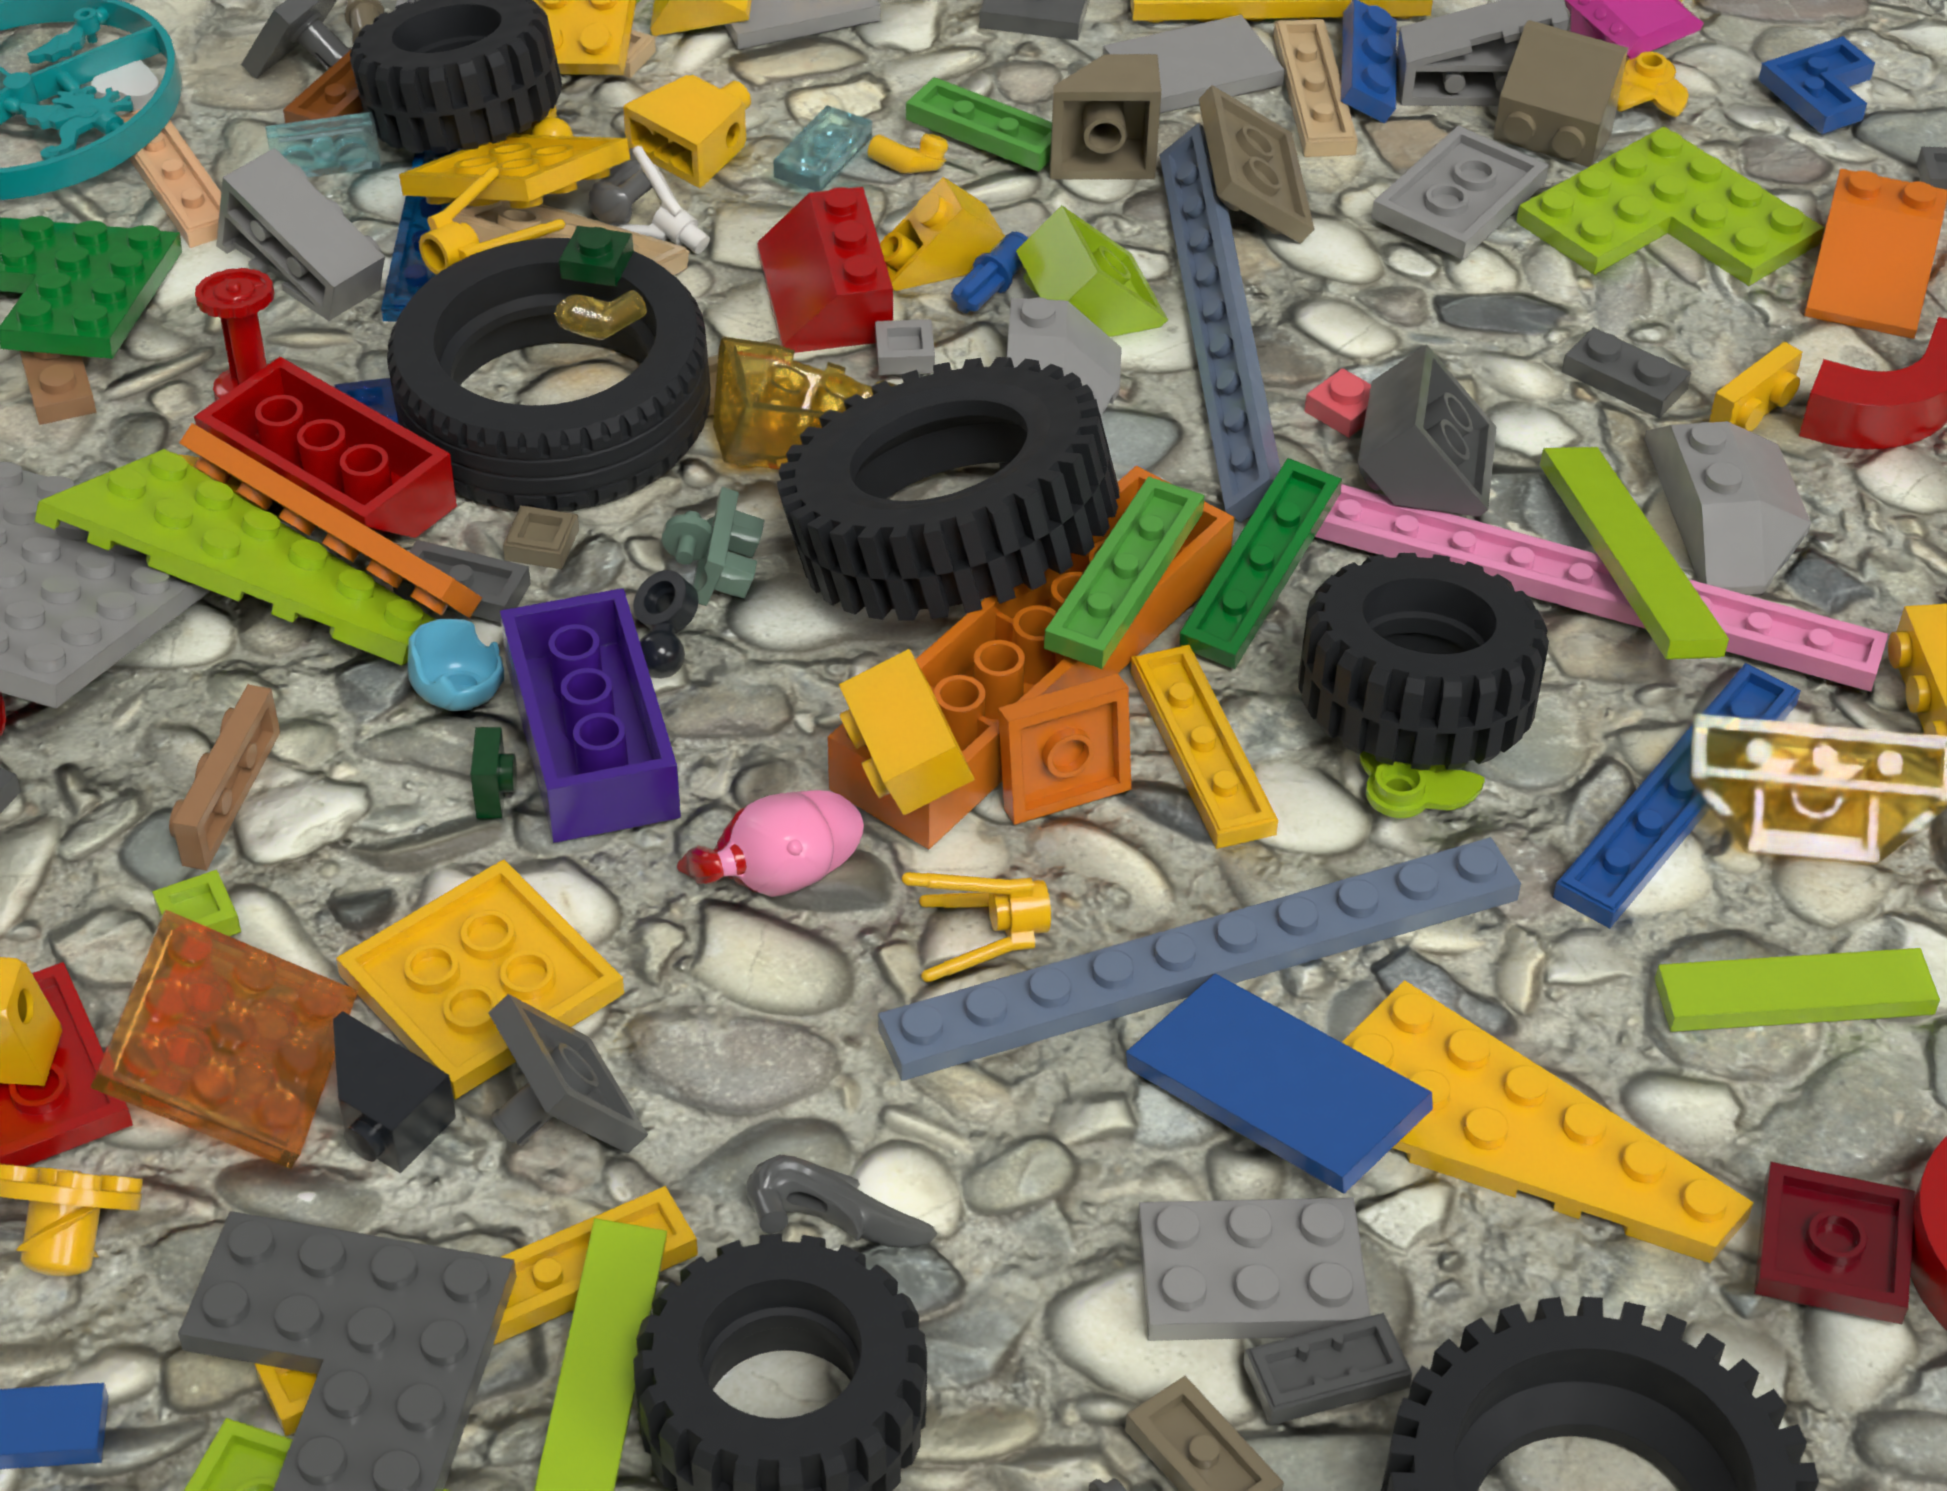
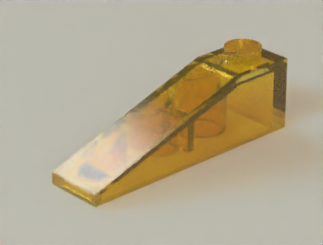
M722 336L718 350L713 428L724 463H732L744 468L762 467L779 470L781 463H788L786 453L791 445H802L799 435L807 427L822 428L819 417L830 409L843 413L846 411L843 401L855 394L864 399L872 396L871 386L859 383L845 375L846 368L828 362L825 370H821L794 361L795 350L772 343ZM888 382V384H889L891 387H893V386L896 385V384H893V383Z

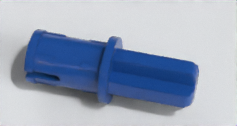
M1010 232L993 251L983 253L976 258L973 263V270L953 288L951 298L957 303V309L960 312L978 311L996 292L1003 293L1009 289L1012 284V277L1023 267L1016 250L1028 239L1026 235L1020 232Z

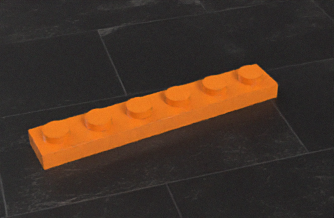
M191 423L179 442L200 456L194 467L224 484L228 482L231 476L241 481V484L236 492L266 511L273 501L283 506L284 509L280 513L279 518L308 536H311L316 527L328 533L322 544L349 561L354 562L359 553L368 557L371 561L365 570L394 588L398 589L403 579L416 587L410 597L442 616L449 606L470 619L480 603L481 596L451 576L197 425Z

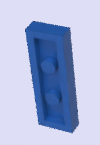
M1352 0L1343 12L1341 102L1385 124L1396 110L1397 20L1379 6H1368L1359 0Z

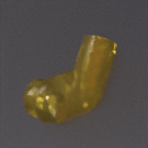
M634 290L628 291L611 302L574 294L558 303L555 309V318L560 327L588 338L601 340L645 316L647 309L643 298Z

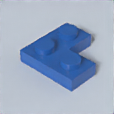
M1842 36L1763 62L1758 80L1821 134L1863 120L1867 103L1848 87L1871 80L1875 62Z

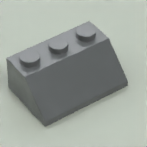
M1426 344L1372 380L1358 458V468L1366 483L1375 491L1381 489L1394 505L1480 516L1488 511L1497 427Z

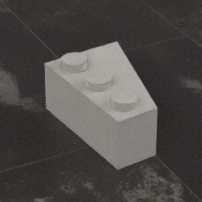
M1498 0L1400 27L1396 54V81L1401 106H1498L1500 95L1525 24L1528 20L1567 30L1569 17L1565 1Z
M273 148L223 177L216 247L227 254L237 249L252 259L248 262L249 269L259 270L262 273L272 272L285 281L282 284L284 292L328 321L380 290L385 256L382 254L378 244L370 236L363 235L345 217L340 206L335 201L326 199L309 182L305 172L298 165L290 163L277 149Z

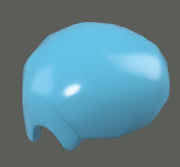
M437 619L419 625L409 637L408 642L409 681L420 697L439 708L449 711L470 710L485 704L494 696L504 681V667L502 658L499 656L498 643L492 642L490 646L484 645L476 634L474 624L463 619Z

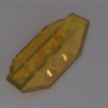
M1695 714L1693 716L1689 780L1745 853L1877 865L1947 808V736Z

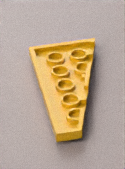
M1405 980L1342 1041L1345 1045L1432 1092L1433 1109L1393 1147L1405 1152L1409 1163L1514 1198L1519 1190L1555 1202L1553 1211L1579 1219L1581 1213L1585 1212L1621 1224L1627 1236L1707 1263H1711L1749 1219L1754 1204L1753 1201Z

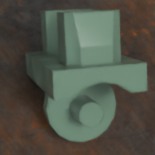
M722 487L719 492L713 517L706 521L702 519L698 512L688 511L683 515H676L670 518L664 525L662 534L664 548L671 555L675 556L678 563L688 565L697 560L692 585L698 593V604L707 606L714 590L742 599L745 598L755 576L757 561L729 552L728 550L753 558L764 527V519L736 510L739 492Z

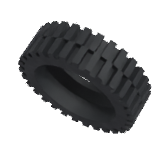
M996 357L990 367H984L981 358L965 359L962 369L951 370L950 363L946 362L933 365L934 374L919 377L917 370L901 374L903 383L891 387L886 380L871 386L872 396L864 399L855 394L844 400L843 403L846 411L843 413L831 409L819 417L822 428L807 427L799 435L802 445H791L786 453L788 463H781L778 472L781 481H777L780 499L806 579L808 578L811 588L816 594L821 592L824 601L832 606L841 601L843 611L854 615L865 607L869 618L883 620L892 609H895L898 621H914L919 610L928 609L931 619L948 617L949 607L963 604L965 614L982 610L980 599L993 595L996 596L999 604L1016 598L1013 588L1024 583L1028 588L1034 590L1046 584L1044 572L1048 569L1062 574L1074 566L1070 553L1086 556L1095 547L1092 536L1104 537L1110 528L1108 518L1116 516L1118 510L1116 499L1120 498L1119 486L1097 400L1094 399L1093 391L1088 384L1082 386L1080 377L1072 372L1064 376L1062 367L1054 364H1049L1041 370L1038 360L1025 358L1014 368L1011 357ZM1009 463L986 480L955 493L922 500H887L888 497L899 490L944 471L977 464Z
M1581 1296L1576 1316L1564 1315L1560 1297L1539 1299L1534 1321L1528 1322L1520 1304H1515L1499 1310L1494 1333L1481 1317L1464 1327L1460 1348L1449 1338L1434 1351L1431 1370L1422 1365L1412 1379L1408 1399L1404 1397L1402 1399L1396 1416L1381 1491H1478L1489 1472L1510 1453L1536 1441L1562 1436L1595 1438L1630 1449L1659 1467L1674 1481L1681 1491H1816L1819 1479L1814 1462L1800 1463L1807 1441L1799 1424L1779 1429L1787 1405L1776 1390L1773 1389L1755 1398L1752 1393L1759 1372L1743 1358L1729 1371L1719 1364L1726 1344L1706 1333L1695 1348L1682 1341L1687 1322L1667 1313L1661 1330L1642 1325L1646 1306L1624 1301L1620 1318L1603 1317V1298Z

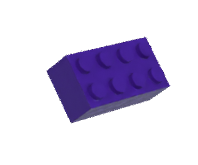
M624 588L500 610L506 664L553 843L681 818L677 763Z

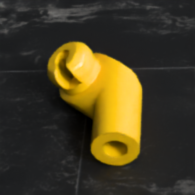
M926 133L920 139L919 148H910L878 134L870 141L867 155L870 159L902 174L937 171L946 162L944 154L947 152L948 142L940 136Z

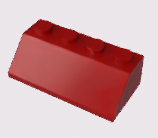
M281 356L194 416L195 425L367 527L417 538L457 507L450 453Z

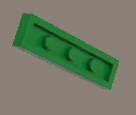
M1290 458L1286 459L1180 631V646L1190 645L1194 653L1236 669L1340 496L1341 478Z

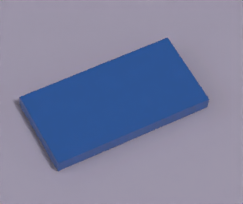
M1216 973L1126 1051L1127 1065L1131 1071L1343 1194L1433 1109L1432 1092Z

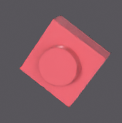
M1342 368L1306 394L1304 412L1349 438L1364 427L1371 384Z

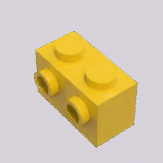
M910 649L839 684L850 708L839 714L841 721L856 749L867 745L872 756L861 763L878 798L890 793L903 816L975 780L938 701Z

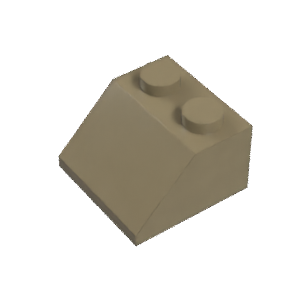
M1528 20L1524 26L1500 95L1493 139L1586 167L1594 165L1612 135L1628 48Z
M1104 54L1053 85L1050 179H1155L1161 105V84L1157 54Z

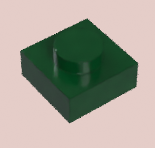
M578 225L559 259L561 278L616 287L634 252L632 233L607 230L602 227Z
M475 727L470 777L476 818H502L505 792L516 791L515 753H505L501 727Z

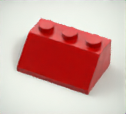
M837 187L828 191L808 193L757 242V252L784 354L876 343L875 321H893V286L863 187Z

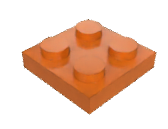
M1118 673L998 708L1004 811L1014 825L1132 790L1129 687Z

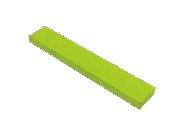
M1543 448L1540 461L1541 469L1665 659L1724 657L1729 641L1728 636L1599 448Z

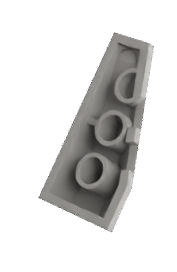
M1011 298L1007 357L1012 358L1014 368L1026 358L1038 360L1041 370L1049 364H1054L1062 367L1064 376L1071 372L1080 377L1082 386L1088 384L1093 391L1094 399L1097 400L1100 415L1102 416L1108 404H1113L1120 392L1122 347L1069 301L1048 300L1045 298ZM1000 463L999 471L1009 463Z

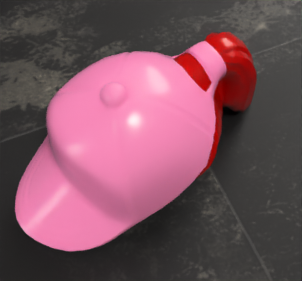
M809 790L769 795L739 810L725 827L714 849L700 845L689 849L682 859L678 861L677 869L699 884H712L726 876L737 884L747 887L756 893L771 897L790 894L822 880L823 877L849 859L860 843L864 827L863 819L858 809L849 800L830 791Z

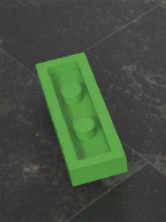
M933 77L906 102V120L926 127L933 132L952 137L977 149L985 150L1036 171H1040L1050 161L1052 122L936 77Z

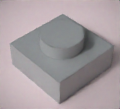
M931 319L875 321L878 375H901L917 370L918 374L933 373L935 350Z

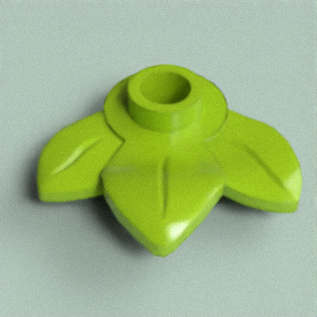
M1365 751L1359 755L1360 763L1369 776L1366 787V797L1369 803L1378 812L1394 818L1413 817L1423 812L1426 808L1446 811L1462 808L1478 797L1485 782V778L1479 774L1465 770H1446L1444 765H1431L1429 770L1411 769V764L1394 761L1393 765L1378 762L1375 759V755Z

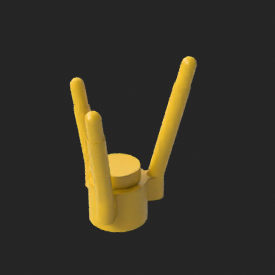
M491 167L443 211L428 217L427 222L431 231L420 237L419 250L426 266L437 275L456 262L481 251L508 243L534 240L563 230L565 222L562 219H557L479 243L478 236L467 223L459 224L453 222L452 219L498 177L499 169Z
M906 872L902 875L901 880L907 886L981 892L925 894L919 898V904L925 908L989 907L993 930H1005L1008 936L924 970L921 974L924 982H932L947 975L950 976L1011 951L1034 949V934L1050 931L1051 905L1048 889L1043 880L1033 881L1031 877L1007 880Z

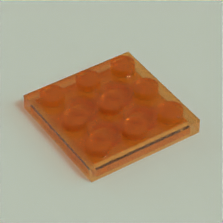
M165 910L153 934L90 1088L291 1169L301 1154L335 1058L333 1019L341 1011L350 1015L358 990Z

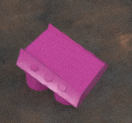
M1564 0L1570 12V32L1627 47V57L1629 59L1636 58L1643 52H1650L1698 32L1703 26V21L1688 10L1679 0Z

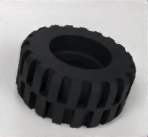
M420 0L413 3L406 2L396 6V9L390 13L384 12L375 17L372 25L366 24L360 30L358 37L355 38L350 52V62L369 129L389 146L396 149L405 147L409 152L423 153L425 150H433L435 154L449 153L453 149L463 148V150L476 149L478 145L488 142L495 144L504 141L508 135L513 133L520 134L530 129L532 122L542 121L548 115L550 109L554 108L561 93L562 79L548 16L533 0Z
M1399 553L1396 558H1385L1383 554L1367 557L1362 565H1357L1353 562L1342 567L1335 575H1331L1315 591V596L1310 600L1299 666L1298 689L1302 694L1301 700L1313 719H1317L1316 721L1320 728L1332 739L1337 736L1342 738L1345 748L1359 755L1365 751L1375 755V759L1378 762L1393 765L1394 761L1411 764V769L1429 770L1431 765H1444L1446 770L1464 768L1468 761L1472 760L1477 764H1481L1495 758L1500 751L1505 753L1523 738V734L1531 728L1535 719L1548 652L1547 627L1532 600L1522 590L1515 592L1511 581L1499 574L1491 576L1484 572L1482 566L1467 561L1463 565L1451 562L1448 556L1433 554L1432 558L1417 557L1416 553Z
M781 1233L759 1236L760 1243L742 1247L740 1240L718 1247L717 1258L706 1262L702 1256L680 1270L681 1284L679 1286L670 1282L661 1289L652 1301L653 1315L650 1314L642 1320L636 1338L638 1355L633 1360L642 1442L645 1452L652 1457L653 1471L664 1487L672 1490L677 1488L678 1491H893L901 1482V1468L905 1469L913 1464L921 1446V1430L926 1427L927 1347L925 1333L919 1330V1314L911 1298L903 1293L898 1294V1281L883 1267L876 1264L869 1270L866 1268V1255L843 1244L838 1251L826 1248V1239L802 1234L801 1242L782 1241ZM783 1350L805 1352L821 1357L839 1368L851 1381L845 1390L827 1405L813 1412L790 1418H766L745 1413L729 1405L713 1390L729 1370L744 1360L759 1354Z

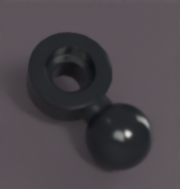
M672 570L659 571L648 577L641 584L634 598L633 608L635 616L650 629V632L640 639V644L650 677L667 678L673 676L681 669L685 659V650L681 640L675 633L684 629L691 622L696 614L699 603L695 587L679 573Z

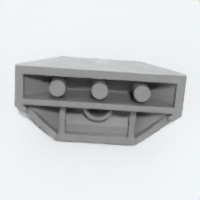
M1728 421L1669 425L1647 430L1644 440L1698 582L1745 595L1763 594L1772 583L1774 575L1784 566L1808 534L1811 526V521L1779 445Z

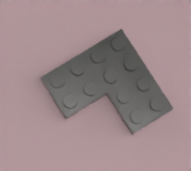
M230 1211L178 1332L183 1351L318 1374L273 1491H443L517 1277L514 1259Z

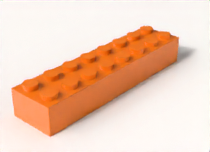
M1136 465L1118 481L1120 498L1116 499L1118 505L1116 516L1108 518L1110 528L1104 537L1092 536L1095 547L1086 556L1070 553L1074 566L1062 574L1048 569L1044 572L1047 583L1034 590L1028 588L1024 583L1014 587L1016 596L1014 599L999 604L995 595L981 601L982 610L967 613L916 658L975 780L903 816L890 793L878 798L861 764L872 757L867 745L856 749L842 723L828 735L829 790L843 796L852 804L929 850L1002 782L998 708L1119 673L1131 662V657L1139 655L1205 593L1232 548L1235 517L1204 501L1202 516L1103 669L1044 649L1045 629L1148 476L1167 482Z

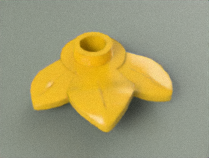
M1643 52L1636 58L1628 59L1625 63L1617 110L1625 111L1651 100L1664 113L1677 117L1684 111L1687 105L1688 90L1675 79V66L1665 56L1657 52Z

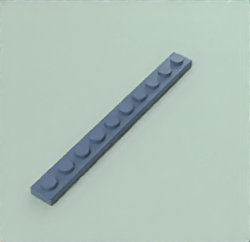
M1198 123L1160 153L1159 156L1224 507L1228 514L1234 516L1241 523L1254 513L1280 471L1281 466L1228 208L1216 194V185L1209 159L1210 155L1203 126Z
M1489 837L878 1013V1030L901 1081H905L1187 998L1215 973L1235 984L1518 900L1521 882L1493 839Z

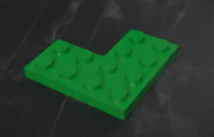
M33 216L26 219L0 217V291L23 293L0 325L1 349L113 359L182 253L180 232L160 231L157 227L150 225H141L133 228L106 226L100 221H84L78 224L53 222L52 219L44 216Z

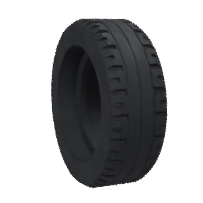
M543 238L508 243L481 251L456 262L430 279L415 293L400 313L391 331V337L388 342L387 363L398 424L450 453L455 493L481 504L512 511H518L520 506H528L561 512L594 507L636 492L663 476L687 453L697 440L698 435L702 432L710 411L711 386L705 323L697 301L681 281L654 260L635 251L616 287L562 279L559 259L571 238ZM580 342L600 345L622 352L641 363L634 372L614 386L582 399L559 404L519 405L504 403L477 395L461 386L473 372L489 361L511 351L543 343Z

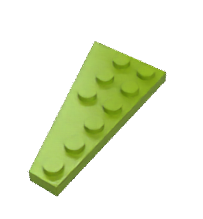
M166 449L152 453L38 501L34 522L56 529L62 521L88 531L87 542L109 551L113 546L119 545L147 554L146 562L149 567L238 602L243 598L244 593L273 604L271 614L292 623L298 617L313 619L330 626L329 633L333 639L399 665L408 663V642L413 632L419 625L436 620L423 612L417 604L399 597L377 583L368 573L353 568L328 552L322 544L302 536L280 522L279 518L274 514L256 507L234 493L228 485L215 481L188 464L182 456L169 452Z

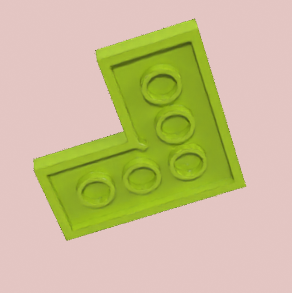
M1665 126L1520 204L1516 223L1593 275L1668 233L1747 286L1752 285L1820 245L1824 231L1822 225L1804 215L1799 209L1785 203L1763 189L1759 184L1750 181L1722 163L1718 158L1704 152L1682 138L1680 134L1671 131Z

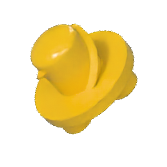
M0 1164V1197L29 1200L23 1243L16 1249V1251H22V1264L34 1272L49 1276L66 1277L87 1272L92 1267L93 1257L99 1258L95 1250L100 1208L140 1210L143 1179L104 1174H85L81 1171Z

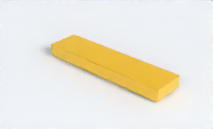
M1190 645L1131 657L1130 673L1215 848L1219 849L1276 836L1278 818Z

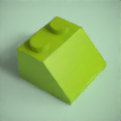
M1062 205L1016 250L1027 271L1023 274V279L1034 293L1040 298L1048 300L1069 301L1109 337L1160 328L1168 321L1132 253Z

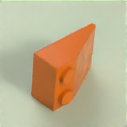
M1840 168L1804 316L1915 339L1947 202V189L1933 187L1928 183L1920 181L1907 182L1882 177L1870 171H1852Z

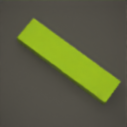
M1921 948L1658 964L1654 979L1670 1032L1935 1015L1940 1002Z
M594 1218L534 1491H615L636 1391L633 1360L638 1355L636 1338L642 1320L652 1313V1301L655 1299L666 1245V1230Z

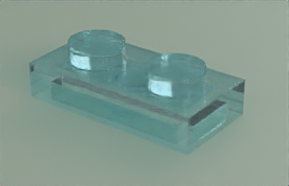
M826 105L773 160L774 178L814 192L822 191L872 139V120Z
M372 112L265 126L269 151L273 148L277 149L290 163L298 165L305 172L307 178L381 168Z

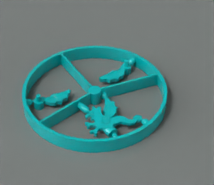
M0 0V31L32 24L75 22L73 28L67 33L56 35L46 44L27 53L30 64L44 61L54 63L61 58L72 57L75 51L83 49L86 38L88 43L91 44L98 41L96 32L100 30V25L132 33L32 74L26 72L11 74L0 66V125L14 115L19 114L26 118L28 125H37L42 130L49 128L60 129L59 135L61 138L60 145H52L40 151L43 161L0 168V200L44 194L96 177L132 157L162 131L179 103L182 91V75L172 40L166 29L157 19L137 6L122 0ZM159 53H162L167 59L164 77L155 94L138 113L125 123L115 113L134 110L130 95L114 102L121 98L118 90L113 91L112 88L105 89L106 95L104 97L95 99L94 94L97 93L95 87L86 86L80 89V85L92 81L95 76L135 61H142ZM58 95V98L52 99L53 105H40V101ZM92 128H96L105 135L84 147L76 149L79 135Z

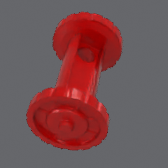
M233 268L218 271L202 279L195 288V298L199 310L209 316L220 317L230 369L221 373L213 383L216 401L268 365L266 363L258 312L269 306V303L274 299L275 293L272 279L266 273H262L259 270Z

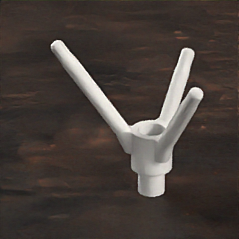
M641 146L634 147L633 154L662 203L655 213L651 225L621 224L617 227L663 241L669 239L676 245H686L695 254L701 253L708 246L710 237L698 228L697 219L680 207L657 165L651 162Z

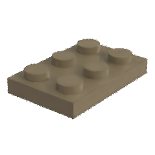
M1211 85L1198 100L1218 198L1231 210H1243L1255 217L1273 234L1280 235L1283 233L1301 244L1314 231V225L1292 132Z

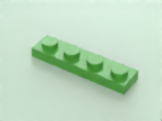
M1148 476L1045 629L1044 649L1103 669L1202 516L1205 495Z

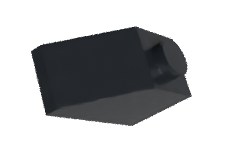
M341 1011L333 1019L338 1099L345 1128L344 1138L350 1148L363 1159L371 1162L378 1159L401 1174L456 1118L449 1074L344 1011Z

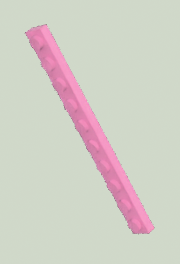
M1341 484L1340 496L1315 536L1370 553L1383 554L1390 558H1396L1399 553H1416L1417 557L1432 558L1433 554L1448 556L1451 562L1463 565L1468 561L1482 566L1484 572L1491 576L1499 574L1511 581L1515 592L1522 590L1527 596L1646 629L1598 554L1442 511L1394 505L1387 496ZM1689 579L1728 636L1727 652L1840 684L1872 691L1888 638L1887 633Z

